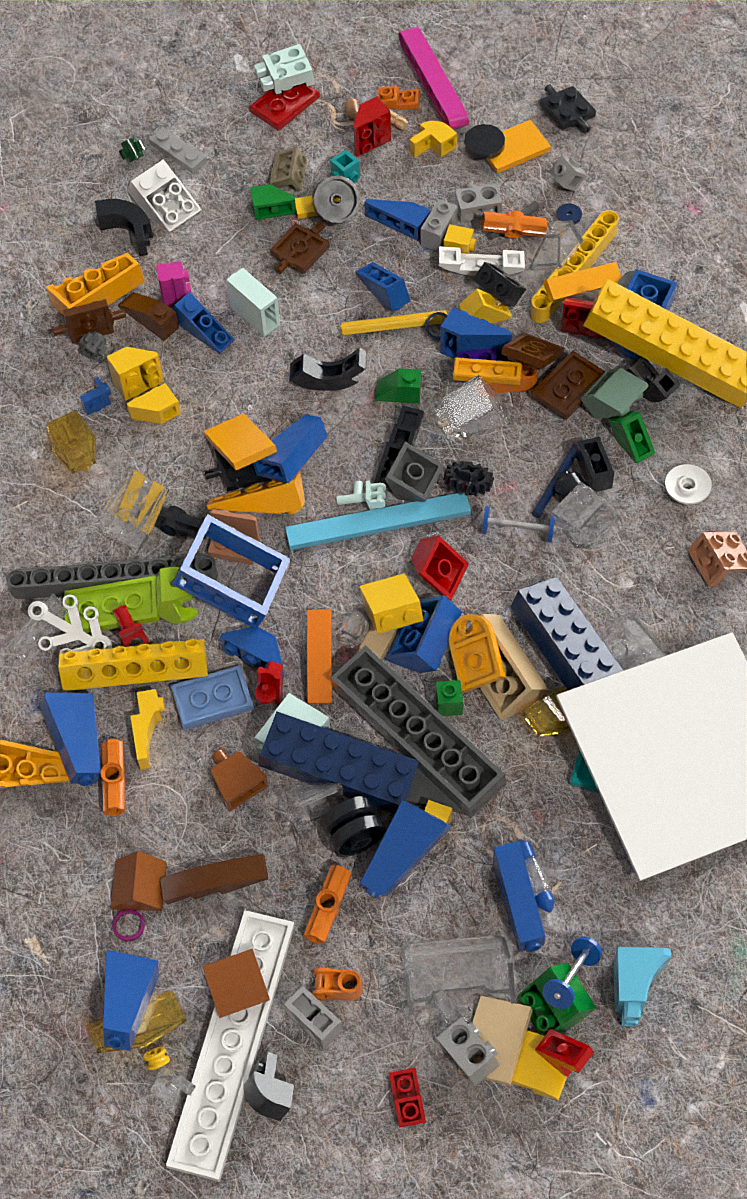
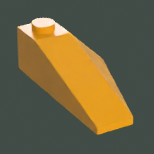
M300 470L289 483L273 479L263 486L262 484L255 483L246 488L243 493L240 490H235L210 499L207 508L208 510L224 509L241 512L297 513L301 510L300 508H303L305 503Z
M0 740V788L70 782L58 752Z

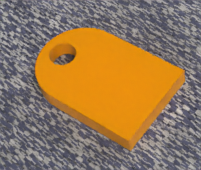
M467 614L457 619L449 633V646L457 679L461 681L462 692L466 693L505 678L506 674L492 624L485 617L475 614ZM469 621H471L473 624L472 631L467 634L465 627L466 624Z

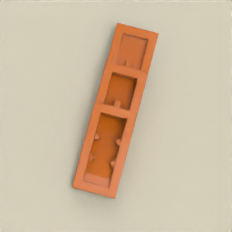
M307 610L308 704H332V682L330 679L332 676V610Z

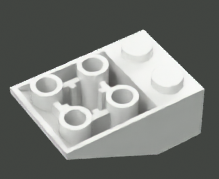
M164 159L132 180L127 188V191L139 207L169 233L202 210Z

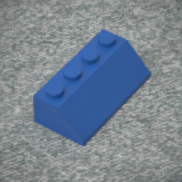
M636 269L627 289L669 311L675 299L677 282ZM609 340L624 357L633 360L641 357Z

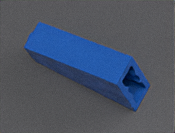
M305 414L271 441L275 444L277 452L253 463L257 476L289 483L328 437L322 418Z
M44 693L40 709L71 784H79L81 786L96 784L101 769L93 693Z
M402 801L360 882L361 885L366 887L365 892L376 898H379L380 895L388 896L443 838L452 825L406 801Z
M517 841L494 847L492 867L519 952L524 950L526 952L537 951L545 943V933L520 843Z
M110 950L107 951L103 1021L104 1046H109L113 1049L131 1050L159 978L158 960Z

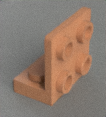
M211 509L210 516L260 542L258 523L255 516L247 513H232L224 509ZM211 539L208 555L213 558L254 564L252 560Z
M703 532L687 549L709 587H715L729 572H747V550L736 532Z

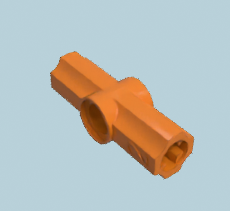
M517 210L508 211L505 214L484 211L481 229L486 232L505 233V236L508 238H520L523 235L545 237L547 220L543 217L524 216L523 212Z
M107 739V741L102 743L103 813L110 816H120L122 813H125V786L127 782L125 777L124 742L117 739ZM112 775H119L115 780H109Z
M331 865L323 887L316 896V905L303 935L310 942L318 945H325L335 917L340 912V904L352 876V872L345 867ZM325 901H332L334 903L331 908L322 907Z

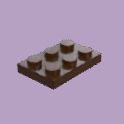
M524 333L503 345L501 354L508 356L507 359L513 362L522 361L527 363L528 367L540 370L563 356L565 347Z
M572 351L531 391V397L567 420L583 404L580 398L605 371L575 351Z

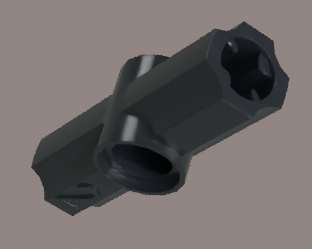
M145 502L140 505L137 518H139ZM158 505L150 525L159 527L163 533L169 536L181 534L194 538L204 519L188 515L177 506L165 508Z

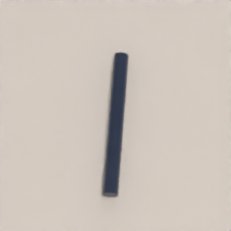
M573 444L532 511V515L535 518H540L555 493V480L557 477L568 471L576 458V444Z

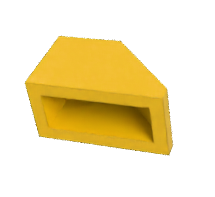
M475 289L459 304L461 311H465L479 319H484L491 324L508 320L512 317L507 305L480 289Z

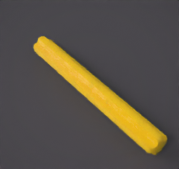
M441 310L342 322L341 333L342 335L425 326L430 315L436 312L447 314V311ZM441 315L434 316L430 319L428 325L442 324L446 318Z

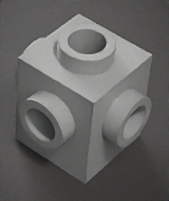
M561 156L555 161L549 171L554 177L553 181L555 184L571 191H575L587 176L579 167L581 163L574 157L567 158Z

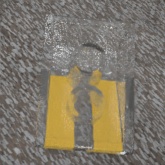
M130 467L92 525L100 534L137 555L152 532L169 489Z

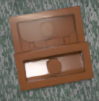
M253 948L202 966L219 1018L270 1000Z

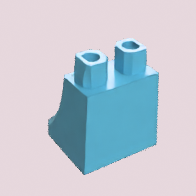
M650 947L617 948L613 961L615 1013H621V1026H638V1020L641 1019V1013L647 1001L649 987L658 974L667 967L671 958L670 949Z

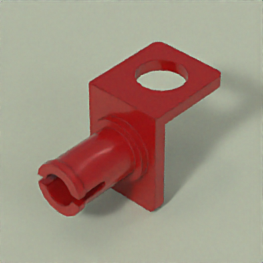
M126 604L112 611L122 629L118 634L125 647H130L131 641L135 638H140L144 644L150 645L141 623H134Z

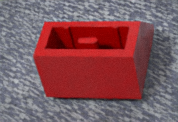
M378 96L359 105L353 125L354 152L356 157L391 141V111Z
M567 297L563 304L561 331L604 339V336L583 326L594 302Z

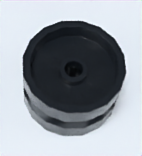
M359 796L347 799L328 810L322 817L320 824L326 836L331 838L330 844L336 856L349 857L359 854L378 843L386 832L380 818L375 816L376 810L369 797Z

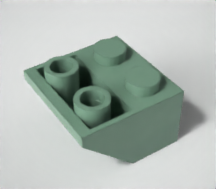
M622 368L610 369L580 399L595 419H608L612 416L621 417L629 412L630 406L634 402L642 398L643 392L649 385Z

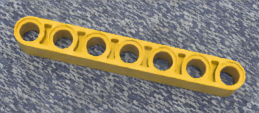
M612 210L603 211L549 278L589 269L616 236L619 221L618 214ZM543 284L531 300V319L537 323L546 322L564 299L550 302Z

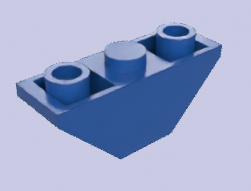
M253 627L222 633L220 636L222 650L230 656L235 655L241 658L250 667L266 668L269 661L282 664L276 636L259 627L257 629ZM283 669V672H282V679H284V677H285V676H284V669Z

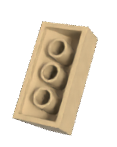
M482 614L481 616L485 617L494 628L506 677L484 685L480 689L500 720H504L534 705L549 689L501 616ZM473 624L466 630L467 634L472 631Z

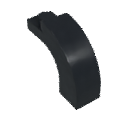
M103 199L95 201L100 230L112 228L129 230L136 237L139 255H148L146 246H150L149 238H153L147 214L139 206L126 200Z
M359 347L344 359L335 362L319 361L303 353L290 363L289 381L300 387L316 391H337L349 388L359 382V374L366 369V351Z

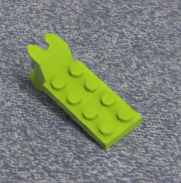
M180 567L162 568L159 570L157 577L150 576L64 591V597L66 595H74L78 599L77 608L85 633H91L89 621L83 615L84 610L90 606L95 607L99 612L98 621L101 631L121 628L112 611L125 604L134 623L140 622L141 624L158 622L160 617L172 624H179L193 620L199 613L195 608L182 607L184 602L192 601L195 596L172 585ZM70 597L67 599L66 604L73 606L75 601ZM64 607L65 621L71 624L68 610ZM93 609L88 610V618H93L95 616V611Z

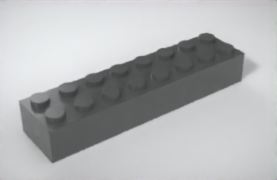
M366 645L330 677L333 689L404 756L419 761L417 768L470 818L506 785L505 773Z

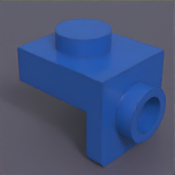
M99 377L94 378L96 389L80 396L83 410L87 416L111 404L109 398L111 390L106 382H101Z

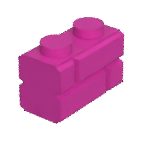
M180 261L171 262L169 265L167 263L159 264L156 267L162 301L170 308H173L177 302L191 292L190 283H186L190 282L188 269H183L182 262Z

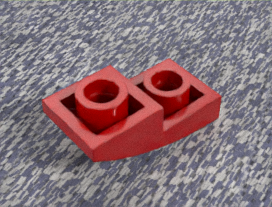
M416 1067L389 1072L399 1128L426 1123Z

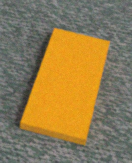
M244 413L203 431L206 439L235 470H239L277 452L275 444Z

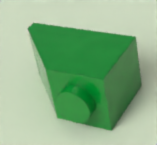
M271 184L250 187L255 220L296 214L294 196Z
M399 368L377 380L376 401L420 404L421 370Z
M629 411L621 417L615 416L608 420L616 441L635 463H639L656 453L640 412Z

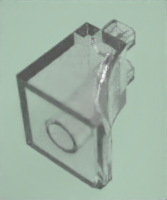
M479 374L441 399L443 405L435 410V414L441 423L449 419L451 421L442 427L444 435L449 440L459 435L464 439L485 430L510 425L509 418L498 394Z

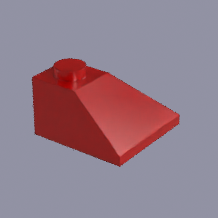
M439 535L420 539L411 557L417 574L439 594L444 595L451 601L469 563Z

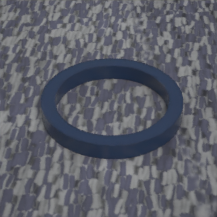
M436 312L428 317L425 327L430 337L436 340H440V337L434 336L429 331L428 324L430 319L434 316L441 315L446 318L448 315L442 312Z

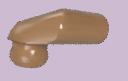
M349 98L345 102L346 115L353 120L356 118L358 112L357 104H359L355 98Z

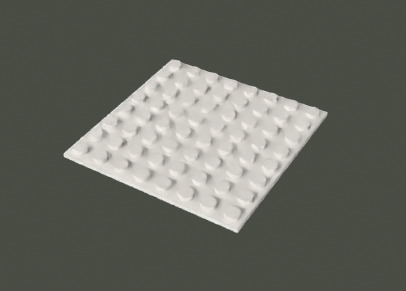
M733 632L556 695L639 881L747 840V661Z

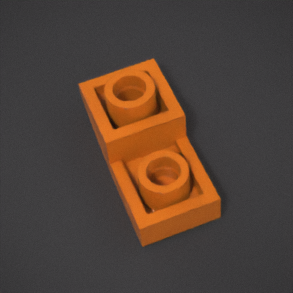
M398 85L378 88L377 96L387 108L397 110L420 108L421 93L419 88L399 91Z

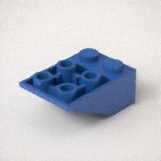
M452 308L441 325L440 353L455 359L457 354L462 351L496 349L497 361H510L507 359L508 356L501 354L503 345L512 341V332L503 327L493 325L484 319L474 317L465 311Z

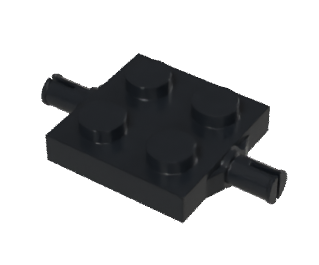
M551 84L545 87L544 90L549 96L540 99L539 106L560 129L564 130L577 126L584 134L588 133L591 127L586 121L595 117L596 110L574 86L561 91H556Z
M215 449L217 468L204 470L207 480L220 476L225 483L227 492L271 480L257 476L253 463L235 470L217 449Z

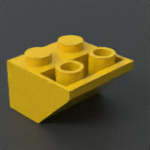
M124 347L107 356L113 384L125 401L137 397L140 393L164 382L157 352Z

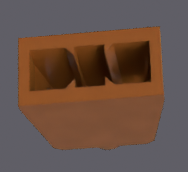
M219 749L212 755L211 758L216 764L210 770L212 779L229 812L268 787L267 776L242 752L238 751L228 756L224 749Z

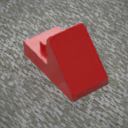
M552 1029L548 1031L535 1048L537 1054L567 1077L572 1071L579 1073L594 1053L590 1045Z

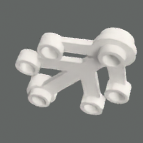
M66 595L63 598V605L68 610L71 624L50 613L47 605L43 602L36 601L30 604L28 614L33 620H45L66 632L54 637H41L38 642L40 649L49 651L54 646L80 640L87 645L73 650L64 648L60 653L65 651H90L91 649H96L98 642L104 644V649L112 648L111 640L101 633L98 621L99 612L95 607H87L83 612L84 618L89 621L92 636L83 631L77 608L78 599L74 595ZM70 597L75 601L73 606L66 604L67 599ZM37 606L42 609L40 615H35L33 612ZM90 609L95 611L93 618H88L87 612ZM45 639L50 641L48 648L42 646V642Z

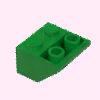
M569 963L550 966L517 995L522 1005L532 1008L533 1011L530 1019L541 1035L545 1036L550 1029L562 1033L581 1022L597 1008L576 974L569 984L575 995L574 1002L569 1008L558 1009L551 1006L543 996L544 985L551 979L563 981L571 970Z

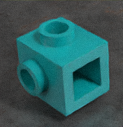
M346 149L330 160V176H343L350 179L353 183L357 182L360 178V162Z

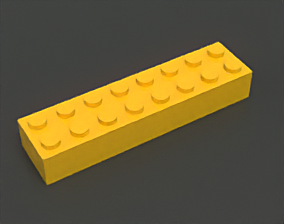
M609 279L606 280L583 326L647 360L667 368L670 372L739 408L745 405L747 402L746 351Z

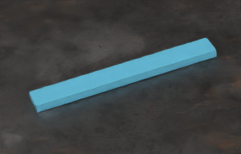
M464 492L430 498L425 502L415 501L287 526L285 528L290 550L467 516L471 515V509L467 496Z

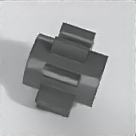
M88 332L79 341L82 344L80 347L81 352L90 359L103 356L108 349L105 346V337L98 332Z

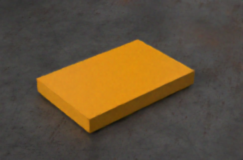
M528 120L502 131L505 136L504 150L497 157L492 159L488 157L486 160L498 174L550 152L551 146L533 122Z

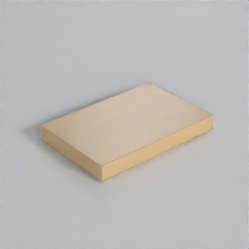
M480 996L472 1023L482 1034L479 1036L480 1040L483 1043L489 1041L498 1052L495 1058L500 1064L483 1080L511 1086L533 1011L530 1006ZM477 1056L473 1063H480L484 1056ZM458 1068L459 1074L465 1075L462 1072V1070Z

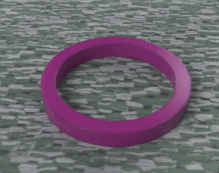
M135 910L121 911L113 920V932L122 941L136 940L144 932V918ZM126 914H134L141 920L139 932L131 937L121 936L116 930L117 921Z

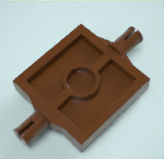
M318 221L310 229L295 223L270 249V255L281 261L274 268L275 271L282 274L287 267H292L305 274L330 247L329 241L319 235L325 228V225Z
M106 299L63 310L65 315L64 325L52 327L54 337L67 333L71 337L72 344L79 342L84 334L87 335L88 332H98L103 336L114 333V320L127 317L124 308L111 312Z

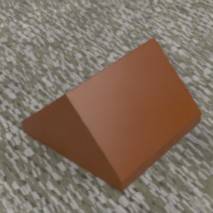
M139 851L117 859L115 862L111 910L162 911L163 896L160 878L166 876L167 862Z

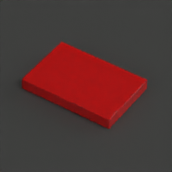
M305 83L293 86L286 91L281 90L282 93L277 95L274 89H272L250 105L249 112L277 131H280L320 98V92L311 86H306Z

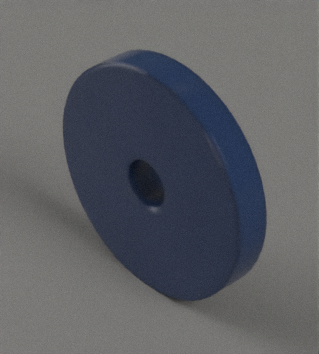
M572 203L563 204L557 210V219L565 225H574L582 218L581 208Z

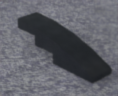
M402 405L397 424H394L390 440L386 443L374 483H384L386 488L391 489L385 478L403 444L407 442L414 446L425 414L423 410Z

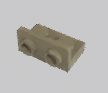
M297 146L276 152L270 180L271 185L279 188L292 184L297 191L302 190L307 158Z

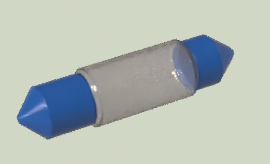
M519 839L536 903L539 908L550 913L555 899L539 858L534 852L532 844Z

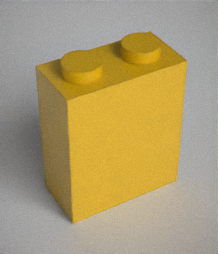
M405 573L360 586L363 606L377 634L423 621L420 600Z

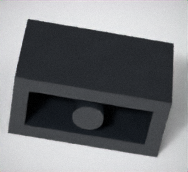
M600 437L578 441L576 459L589 486L590 494L611 489L615 473Z

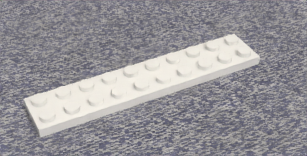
M244 910L231 956L253 948L270 1000L219 1018L216 1007L214 1008L166 1163L167 1168L220 1182L245 1098L244 1083L252 1074L294 931V922Z

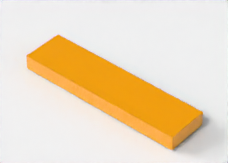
M617 262L549 278L544 280L543 283L549 301L552 302L599 290L607 279L618 283L622 277Z

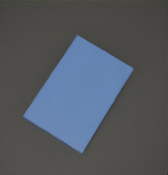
M240 665L210 673L207 677H197L170 685L183 730L254 710Z

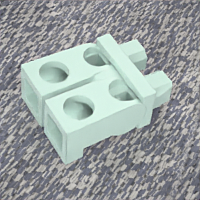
M300 44L274 52L271 55H263V62L254 65L257 78H260V84L264 92L274 89L277 95L282 93L281 90L286 91L293 86L303 83L306 86L314 85L313 70Z

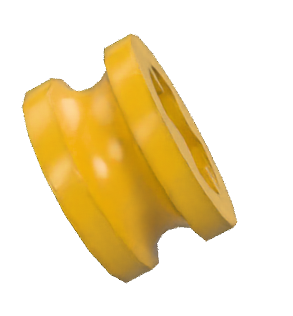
M157 1047L143 1055L144 1061H148V1070L158 1069L170 1061L169 1056L165 1055V1047Z

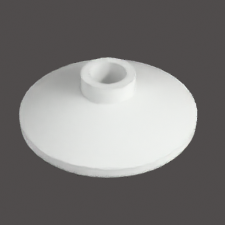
M690 464L674 467L667 474L665 480V488L669 496L682 504L702 502L708 497L712 487V482L707 472L698 466Z

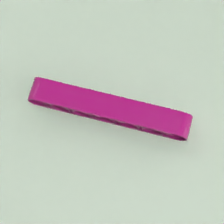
M417 26L400 31L398 35L401 47L443 123L453 130L468 126L469 118L466 109L421 29Z

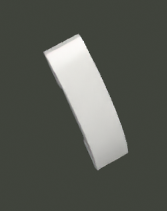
M439 247V266L455 273L475 276L484 262L497 265L508 275L524 271L525 269L524 251L503 250L502 255L461 253L458 247Z

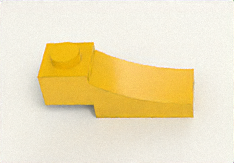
M156 689L137 692L140 714L130 716L140 770L150 768L149 752L151 738L157 722L163 721L161 712L165 711L163 697L158 698Z

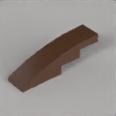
M260 854L191 868L161 877L160 882L163 902L171 904L189 897L196 900L216 892L223 895L268 880L269 878L265 856Z

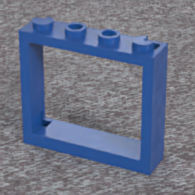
M207 514L193 539L172 585L257 629L268 612L290 558ZM204 536L275 573L261 605L189 567Z

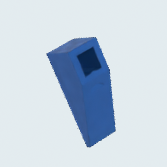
M191 292L186 294L172 308L177 314L178 324L220 354L235 340Z

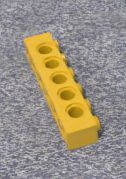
M189 639L180 642L166 641L160 644H140L130 647L117 646L110 649H91L90 651L80 652L68 651L60 653L58 666L63 691L208 676L205 639Z

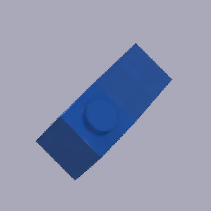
M366 199L364 201L366 217L417 241L421 238V227L431 212L427 207L415 202L375 199Z
M374 262L355 271L359 279L378 301L391 311L400 310L405 304L411 302L404 279Z

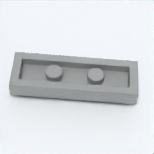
M164 127L149 138L150 145L192 174L207 163L206 156Z

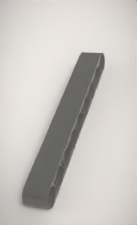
M205 554L194 556L189 567L216 581L218 572L215 559ZM185 556L16 569L9 572L6 582L11 595L16 599L64 596V591L150 576L157 577L158 574L156 573L162 568L180 567Z

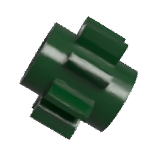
M132 137L121 143L123 149L119 150V153L123 160L128 158L130 162H133L144 156L142 150L145 149L142 140L136 141L135 137Z

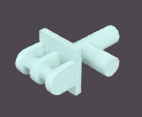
M370 480L366 481V493H363V482L355 481L353 494L337 496V504L367 502L370 510L385 507L384 499L386 498V493L384 491L386 490V485L384 483L371 484Z

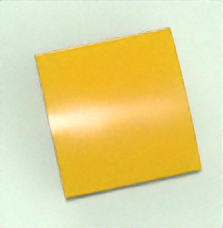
M526 1031L511 1084L531 1089L534 1094L559 1100L567 1076L560 1073L535 1051V1048L545 1036Z

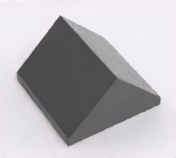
M405 442L385 480L397 499L425 502L444 465Z

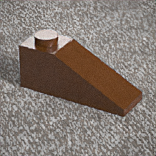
M133 292L118 304L120 309L124 308L125 313L163 341L179 329L176 312L160 300Z

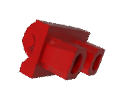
M269 661L266 668L259 667L257 670L255 699L259 703L270 704L274 701L278 705L281 704L283 700L282 664Z

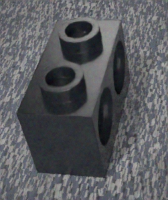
M487 262L483 263L473 278V281L501 303L513 307L516 306L526 291L524 286L497 265Z

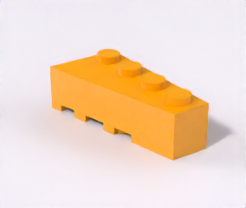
M125 253L102 263V267L98 269L89 268L83 271L84 274L72 279L70 276L63 279L64 283L55 287L53 284L46 286V290L52 305L65 316L63 310L106 299L109 306L144 283L145 280L140 264L128 253Z

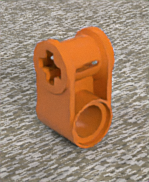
M321 967L313 971V975L316 978L315 989L312 991V994L318 1000L354 1001L360 998L363 993L361 977L354 970ZM349 981L357 983L355 988L350 990L345 989L344 985Z

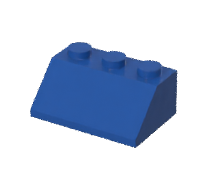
M444 595L420 600L423 621L399 629L386 657L388 662L418 673L437 670L441 664L444 652L449 646L451 627L462 614V611Z

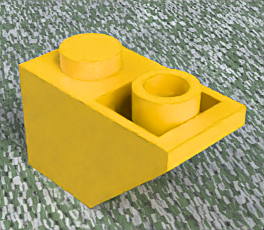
M166 383L159 387H154L149 392L135 397L126 403L129 416L133 420L163 424L181 414L179 401Z

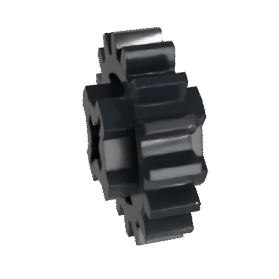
M460 461V464L452 462V466L447 465L443 480H445L444 484L449 485V489H455L456 493L464 492L466 496H477V493L485 495V492H490L494 477H492L493 473L488 472V468H483L481 464L473 465L471 461Z

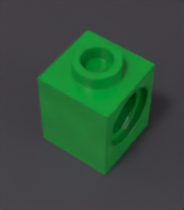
M460 680L436 682L437 709L442 716L463 715V697Z

